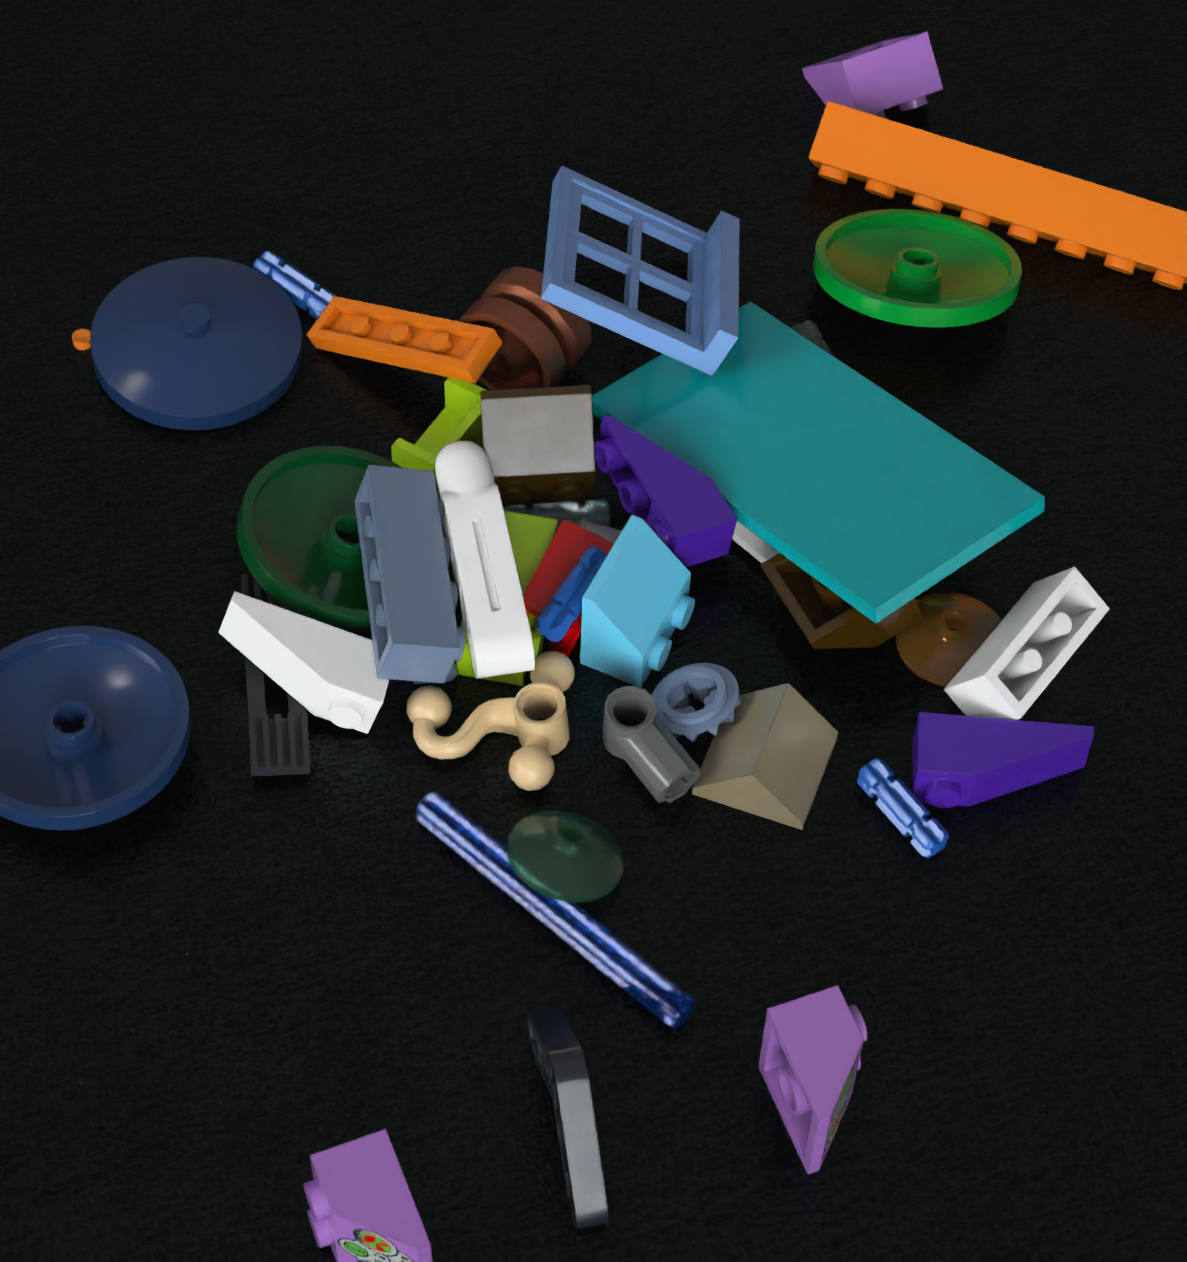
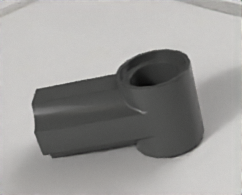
M624 686L615 689L608 696L604 708L602 742L606 750L613 756L624 759L658 803L663 801L673 802L686 794L688 789L699 780L700 768L656 715V702L651 694L645 689L636 686ZM632 720L637 722L638 725L626 726L619 721Z

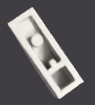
M234 591L219 634L310 713L329 720L339 727L355 729L368 734L383 703L390 680L377 678L373 641Z

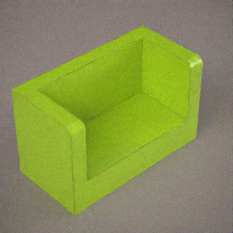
M447 378L444 382L445 408L414 445L401 438L394 442L391 446L392 462L402 468L433 471L435 479V459L447 444L455 441H471L481 447L480 391L488 390L471 382Z

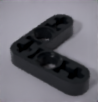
M558 1005L527 1011L528 1030L534 1059L553 1100L565 1188L575 1229L606 1224L608 1223V1207L591 1090L582 1048Z

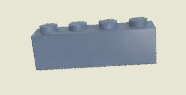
M368 465L355 498V509L377 678L444 683L454 661H460L463 656L465 634L464 629L456 625L455 610L458 601V588L456 582L450 581L448 567L451 559V546L449 539L443 537L441 524L445 507L444 503L440 501L439 494L436 492L434 473L427 470Z

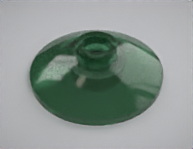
M543 811L531 814L514 826L507 842V857L515 874L531 889L559 901L581 903L600 899L615 889L624 869L623 854L613 836L594 821L570 812Z

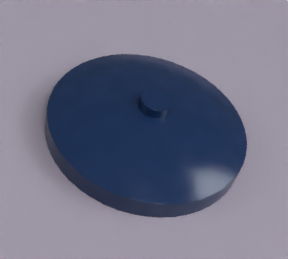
M187 257L151 265L119 283L106 296L95 314L90 334V345L94 370L101 386L109 397L124 410L137 418L162 427L180 430H208L234 425L254 417L269 408L287 391L297 375L301 363L302 327L300 317L290 297L275 281L265 274L230 260L211 257Z
M68 626L33 634L0 651V815L25 826L45 830H77L109 823L137 810L155 797L170 782L179 769L189 746L191 715L184 683L172 663L159 650L144 640L119 630L98 626Z

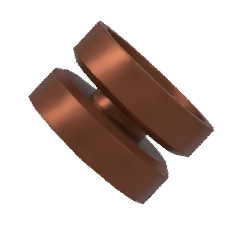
M516 266L503 270L488 286L481 299L476 300L459 320V322L493 328L502 341V345L478 379L490 390L555 387L563 378L565 372L571 369L591 344V327L587 319L541 299L543 273L537 270Z

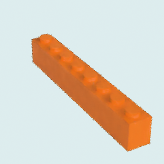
M827 102L808 157L815 167L820 168L818 172L820 177L840 184H846L848 177L866 182L864 190L872 194L893 199L895 192L914 197L912 205L917 208L940 213L942 207L961 212L960 219L972 222L985 229H988L990 222L1009 227L1008 236L1027 243L1036 244L1038 237L1057 242L1056 251L1074 258L1084 259L1086 252L1106 258L1104 266L1122 273L1132 275L1135 267L1155 273L1152 281L1169 288L1182 290L1183 284L1187 283L1186 211L834 102Z

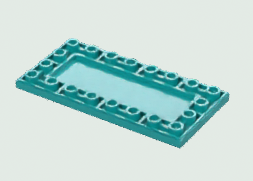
M751 301L739 308L738 339L713 376L665 354H661L591 396L593 415L602 420L603 416H613L710 477L737 517L739 523L875 624L1045 511V496Z

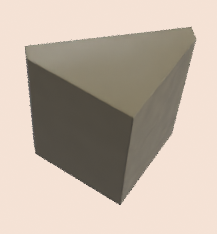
M789 683L740 695L742 704L734 708V722H722L718 725L717 735H714L700 769L699 780L694 783L692 788V794L803 830L837 741L838 731Z

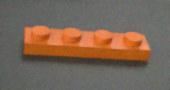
M337 296L332 298L307 333L308 338L316 349L471 383L477 382L502 345L501 339L493 328Z

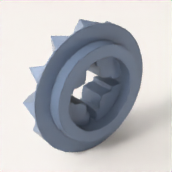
M695 663L676 669L661 680L652 694L656 702V715L675 738L685 735L693 743L700 733L709 731L716 736L720 723L734 722V708L742 704L739 686L734 675L726 668L712 663ZM692 694L695 699L698 698L704 703L703 709L695 711L693 707L689 706L690 700L688 695Z

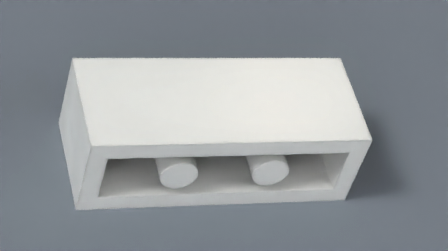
M1076 567L1034 582L946 686L944 691L966 716L1021 719L1110 608Z

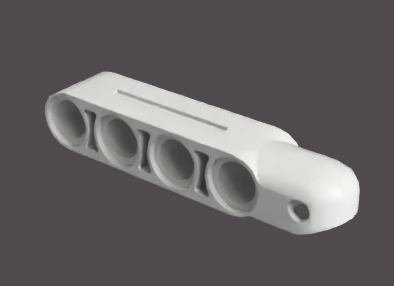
M455 441L447 444L435 459V482L437 494H439L440 501L444 503L445 507L443 517L444 531L451 546L450 560L458 588V598L475 677L477 679L534 670L535 658L530 626L498 486L495 484L490 459L479 445L471 441Z

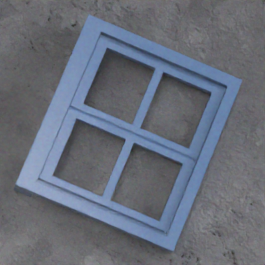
M561 166L552 183L541 299L713 376L738 339L740 219L721 211L709 231L705 233ZM581 204L628 225L627 253L579 232ZM642 232L688 253L687 281L640 260ZM577 253L625 274L624 304L574 282ZM639 281L686 302L685 332L637 310Z

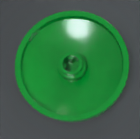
M882 209L850 215L825 228L816 242L813 271L815 278L824 291L841 304L861 314L901 325L943 328L979 323L998 316L1007 310L1018 295L1022 266L1018 255L1006 241L977 224L930 211Z

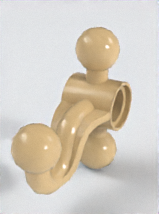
M557 651L543 652L535 658V669L530 671L532 684L523 687L514 698H498L488 700L479 705L459 730L449 737L439 736L436 733V729L445 725L451 716L452 703L448 695L442 688L432 685L422 686L413 691L407 701V715L413 722V738L421 751L430 757L442 760L465 756L476 746L482 737L491 732H502L518 736L522 747L514 751L510 758L508 773L519 788L528 791L539 790L549 784L554 774V761L551 756L560 753L570 739L566 700L563 692L570 688L574 680L575 668L571 660L564 653Z

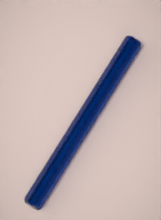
M430 792L418 803L415 808L418 822L671 1028H679L688 1020L694 1011L693 1007L695 1004L691 996L440 793Z

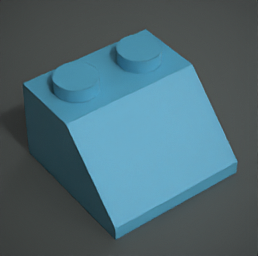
M631 515L582 597L580 648L581 664L639 688H642L652 669L656 671L662 669L671 649L672 641L670 637L675 628L683 630L686 627L695 605V599L689 597L691 573L642 518Z

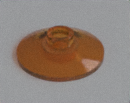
M949 592L931 594L918 599L916 602L924 619L896 635L898 653L906 666L920 678L944 687L951 682L1002 621L994 610L978 599L964 594ZM948 628H955L960 631H952Z

